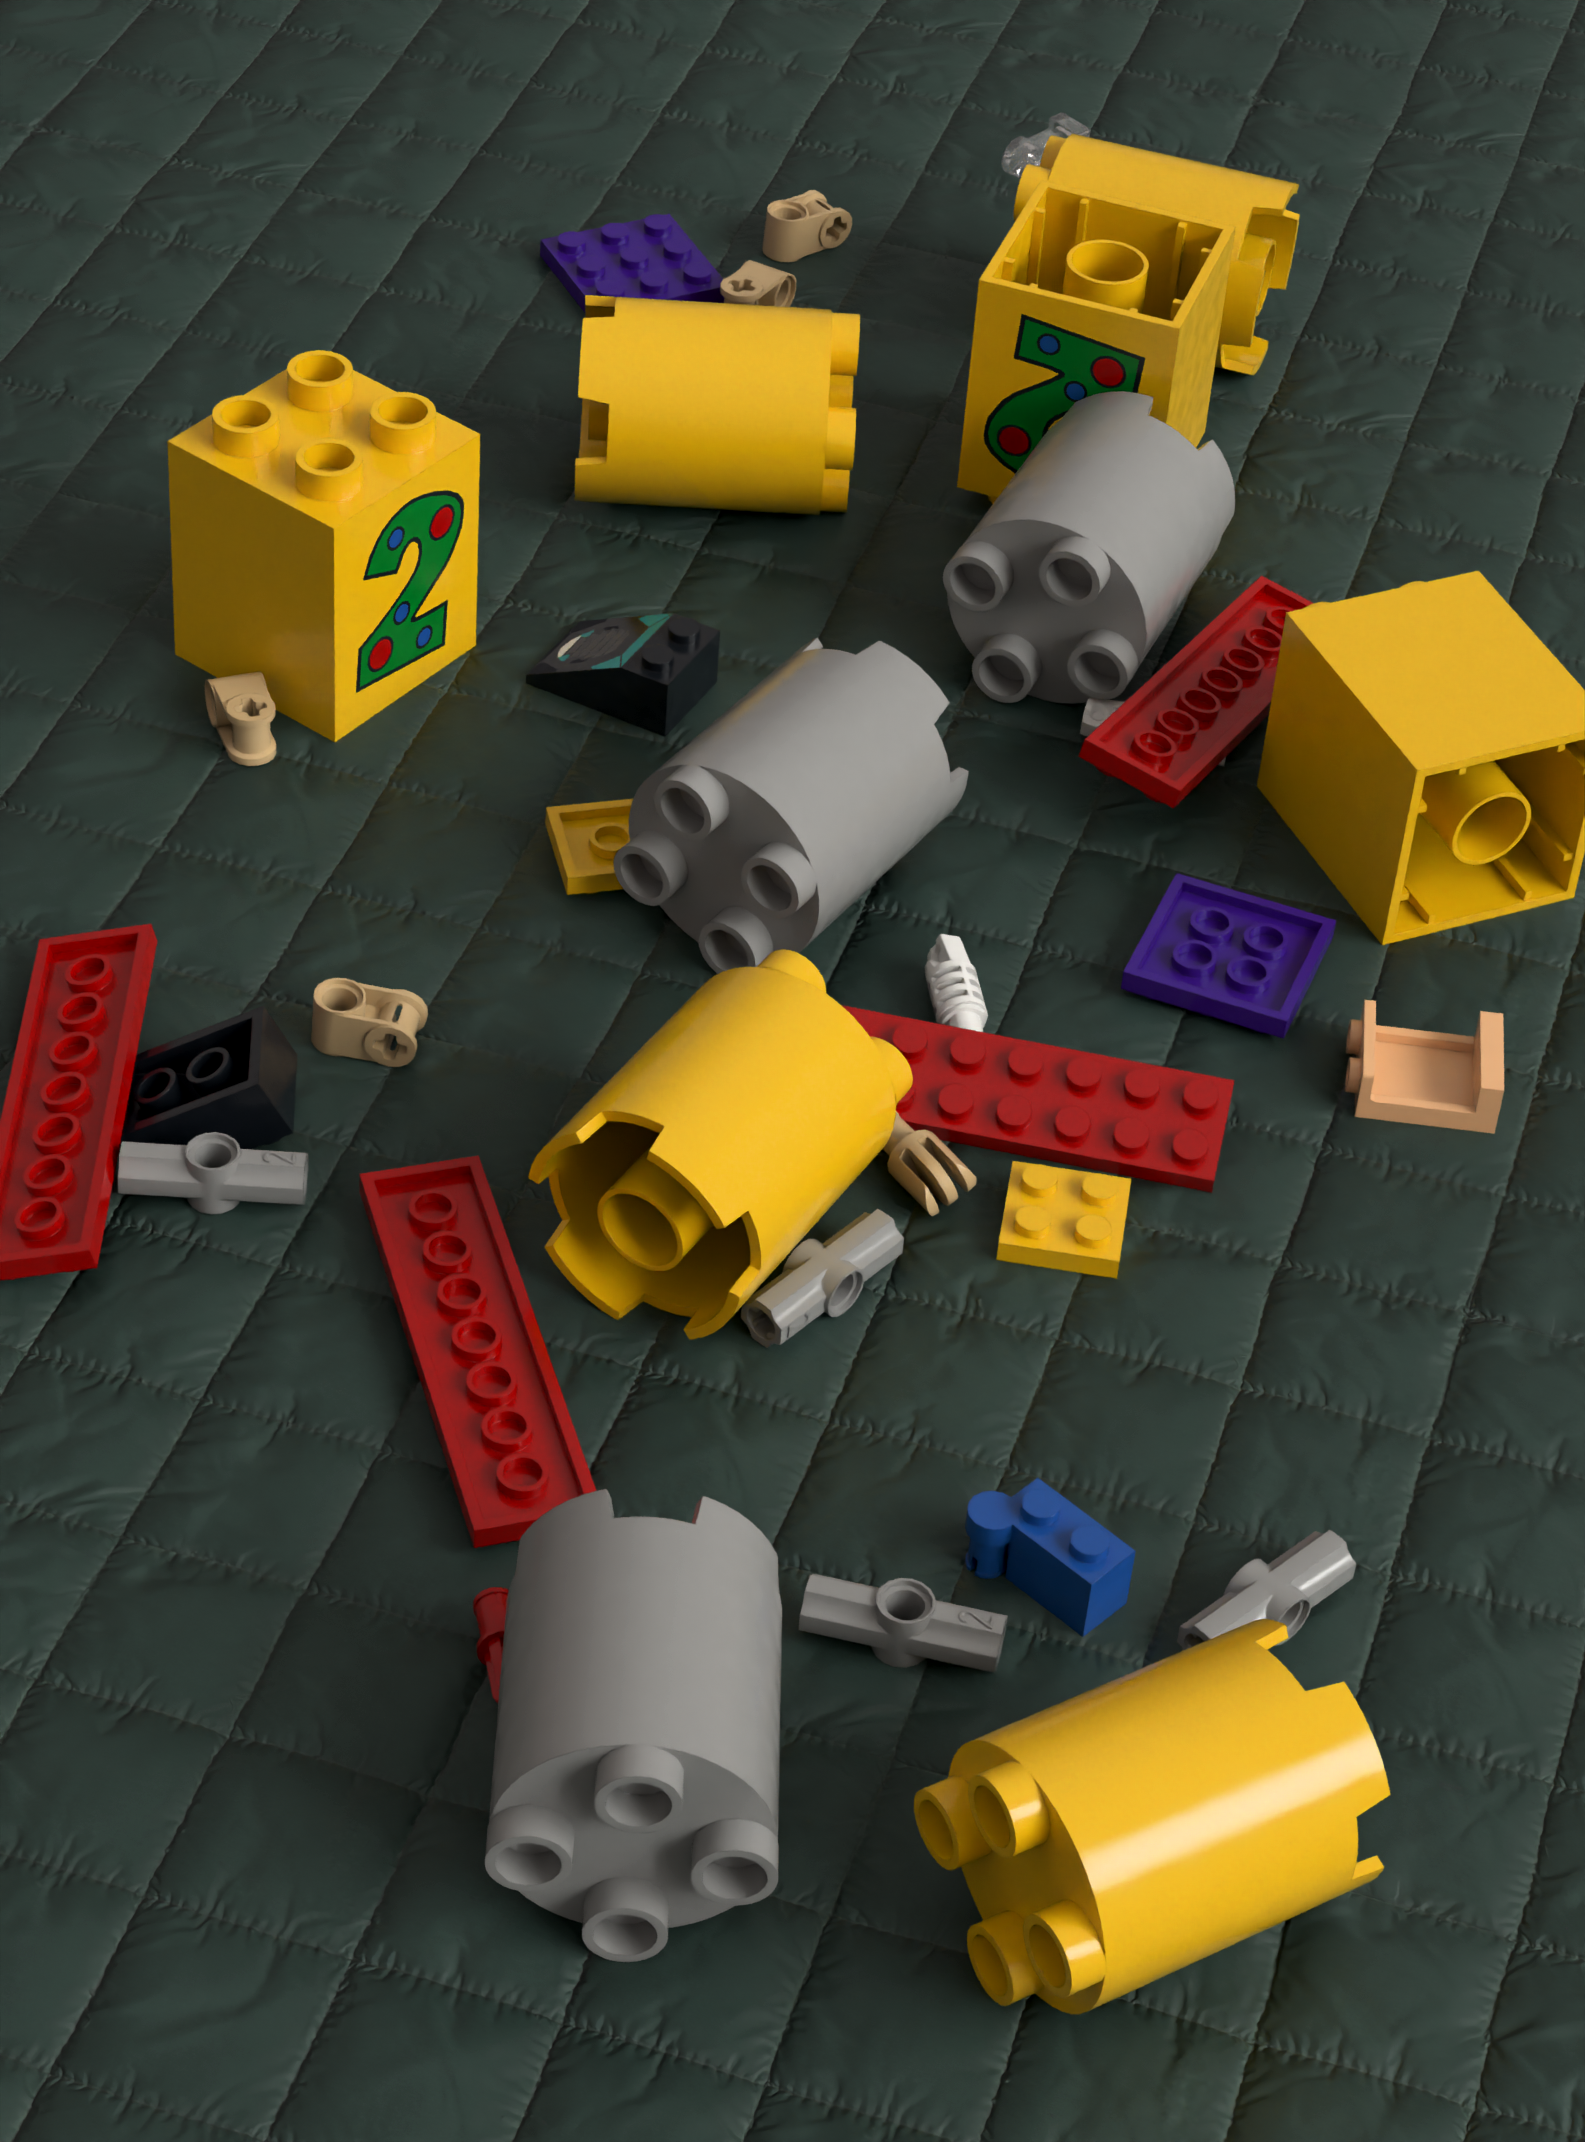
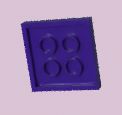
M653 214L641 220L626 223H608L600 228L580 232L568 231L561 233L559 236L541 239L540 241L541 258L584 312L585 295L724 303V297L720 294V283L723 278L670 214Z
M1176 873L1123 971L1121 989L1284 1039L1333 939L1336 920Z

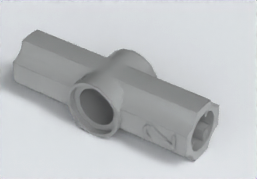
M218 1132L198 1135L189 1141L187 1145L122 1141L119 1154L118 1193L187 1198L192 1208L206 1214L228 1212L235 1208L240 1201L305 1205L308 1153L240 1149V1145L234 1138Z
M879 1209L871 1214L864 1212L824 1243H820L816 1239H807L798 1245L788 1257L782 1274L754 1293L742 1305L741 1319L750 1330L751 1337L766 1348L774 1343L781 1345L824 1312L831 1317H838L844 1314L858 1298L864 1282L903 1253L904 1237L897 1230L894 1219Z
M1331 1530L1325 1533L1315 1531L1268 1565L1261 1559H1254L1248 1562L1234 1575L1221 1598L1179 1627L1177 1642L1183 1650H1186L1260 1619L1275 1620L1285 1624L1289 1638L1277 1645L1287 1642L1303 1626L1312 1607L1353 1579L1356 1562L1350 1556L1347 1543Z
M812 1574L809 1576L805 1589L798 1630L870 1645L878 1659L893 1667L907 1668L929 1658L995 1673L1001 1656L1008 1616L935 1600L931 1589L924 1583L914 1579L898 1578L890 1580L878 1588Z

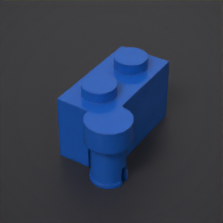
M1035 1479L1012 1497L1003 1492L984 1491L974 1495L969 1501L965 1529L970 1537L965 1564L967 1569L971 1571L975 1568L977 1559L975 1576L991 1579L1002 1575L1006 1570V1579L1082 1637L1127 1604L1136 1551L1041 1479Z

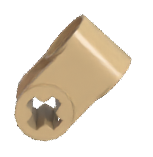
M809 190L801 195L785 200L774 201L767 207L763 253L775 261L794 262L804 256L825 249L835 248L841 245L848 237L852 228V217L849 212L840 207L833 208L827 203L825 196L816 190Z
M749 260L731 276L722 280L720 283V294L724 297V303L790 307L796 293V278L790 273Z
M253 672L206 680L205 700L209 719L212 726L216 727L228 757L233 762L244 766H259L273 760L276 755V741L270 731V722L276 716L275 703L270 697L263 674L261 672Z
M347 978L327 979L319 983L314 990L311 1041L317 1050L330 1056H345L377 1062L388 1067H401L414 1059L418 1047L415 1035L426 1023L428 1017L427 1005L418 995L404 989H389L367 985ZM398 1006H402V1010L397 1021L395 1011ZM394 1036H396L397 1046L396 1049L392 1051L390 1050Z

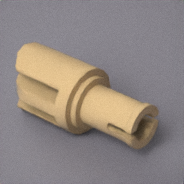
M896 1111L893 1131L883 1148L889 1155L888 1171L931 1216L939 1213V1208L931 1192L946 1206H949L959 1198L957 1190L948 1174L965 1192H969L976 1185V1176L933 1132L928 1130L914 1131Z

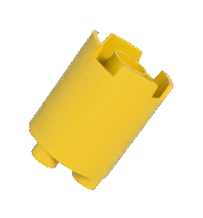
M1071 134L1067 138L1051 135L1046 143L1040 166L1027 164L1023 170L1015 198L1014 221L1018 218L1039 182L1043 180L1235 226L1215 367L1247 375H1255L1263 362L1269 341L1253 336L1256 316L1261 312L1268 289L1286 290L1296 244L1300 214L1288 211L1285 208L1292 195L1297 194L1299 184L1076 134Z
M585 295V318L582 321L578 398L582 399L579 458L575 459V501L819 515L820 511L846 513L850 470H853L856 408H852L853 381L854 376L857 375L860 314L833 313L831 309Z
M786 949L775 950L757 967L732 968L713 976L693 994L535 1157L528 1178L540 1184L549 1177L553 1200L562 1219L544 1246L547 1253L562 1274L584 1297L616 1320L621 1319L640 1303L645 1302L669 1313L692 1317L683 1329L689 1340L715 1333L734 1316L884 1148L894 1128L896 1105L912 1086L913 1076L908 1061L889 1042L869 1036L844 1007L826 994L824 979L816 966L806 957L795 951Z
M1269 1619L1254 1620L963 1744L955 1753L950 1765L948 1778L916 1792L914 1797L915 1819L928 1851L944 1869L952 1871L959 1867L962 1868L968 1888L983 1921L970 1926L968 1929L967 1948L978 1980L987 1994L1001 2006H1008L1035 1993L1050 2006L1068 2014L1088 2012L1367 1884L1377 1878L1383 1871L1384 1865L1377 1855L1357 1862L1358 1827L1356 1817L1390 1796L1385 1768L1374 1736L1356 1699L1345 1682L1305 1691L1281 1661L1268 1651L1269 1648L1289 1638L1285 1624Z

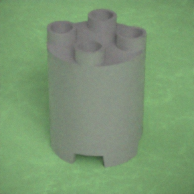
M1117 391L1098 393L1075 402L1062 419L1043 436L964 544L946 565L943 572V583L947 591L951 618L961 640L975 657L972 664L973 678L981 691L990 698L1004 703H1014L1030 695L1045 701L1074 704L1087 702L1089 698L1108 700L1119 696L1125 690L1138 667L1217 550L1222 535L1234 516L1235 489L1228 464L1213 439L1196 449L1178 431L1166 423L1149 416L1153 405V397L1139 393Z
M814 638L803 645L656 770L638 788L629 814L630 841L614 857L616 877L623 889L638 902L649 906L660 905L665 913L685 933L699 943L703 958L717 974L732 968L757 967L775 950L786 949L800 953L947 817L961 800L967 785L969 771L958 767L950 772L944 744L934 725L948 706L949 701L938 685L919 665L888 644L878 641L855 655L841 650L822 649L823 646L819 639Z
M607 1489L583 1494L552 1508L537 1519L520 1538L516 1571L510 1584L506 1601L485 1868L489 1876L500 1885L519 1891L535 1904L554 1914L581 1922L582 1939L586 1947L596 1955L608 1960L636 1962L653 1957L665 1947L668 1940V1928L696 1923L723 1913L734 1906L748 1905L763 1900L775 1890L778 1883L782 1604L779 1594L778 1556L762 1531L739 1512L723 1503L702 1496L696 1504L692 1523L659 1517L615 1518L610 1494Z

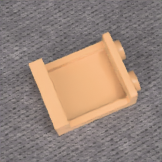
M1364 999L1360 1020L1350 1019L1346 1041V1053L1356 1054V1058L1349 1057L1345 1080V1092L1355 1093L1354 1117L1495 1134L1504 1094L1503 1013L1480 1011L1475 1037L1376 1025V1001Z

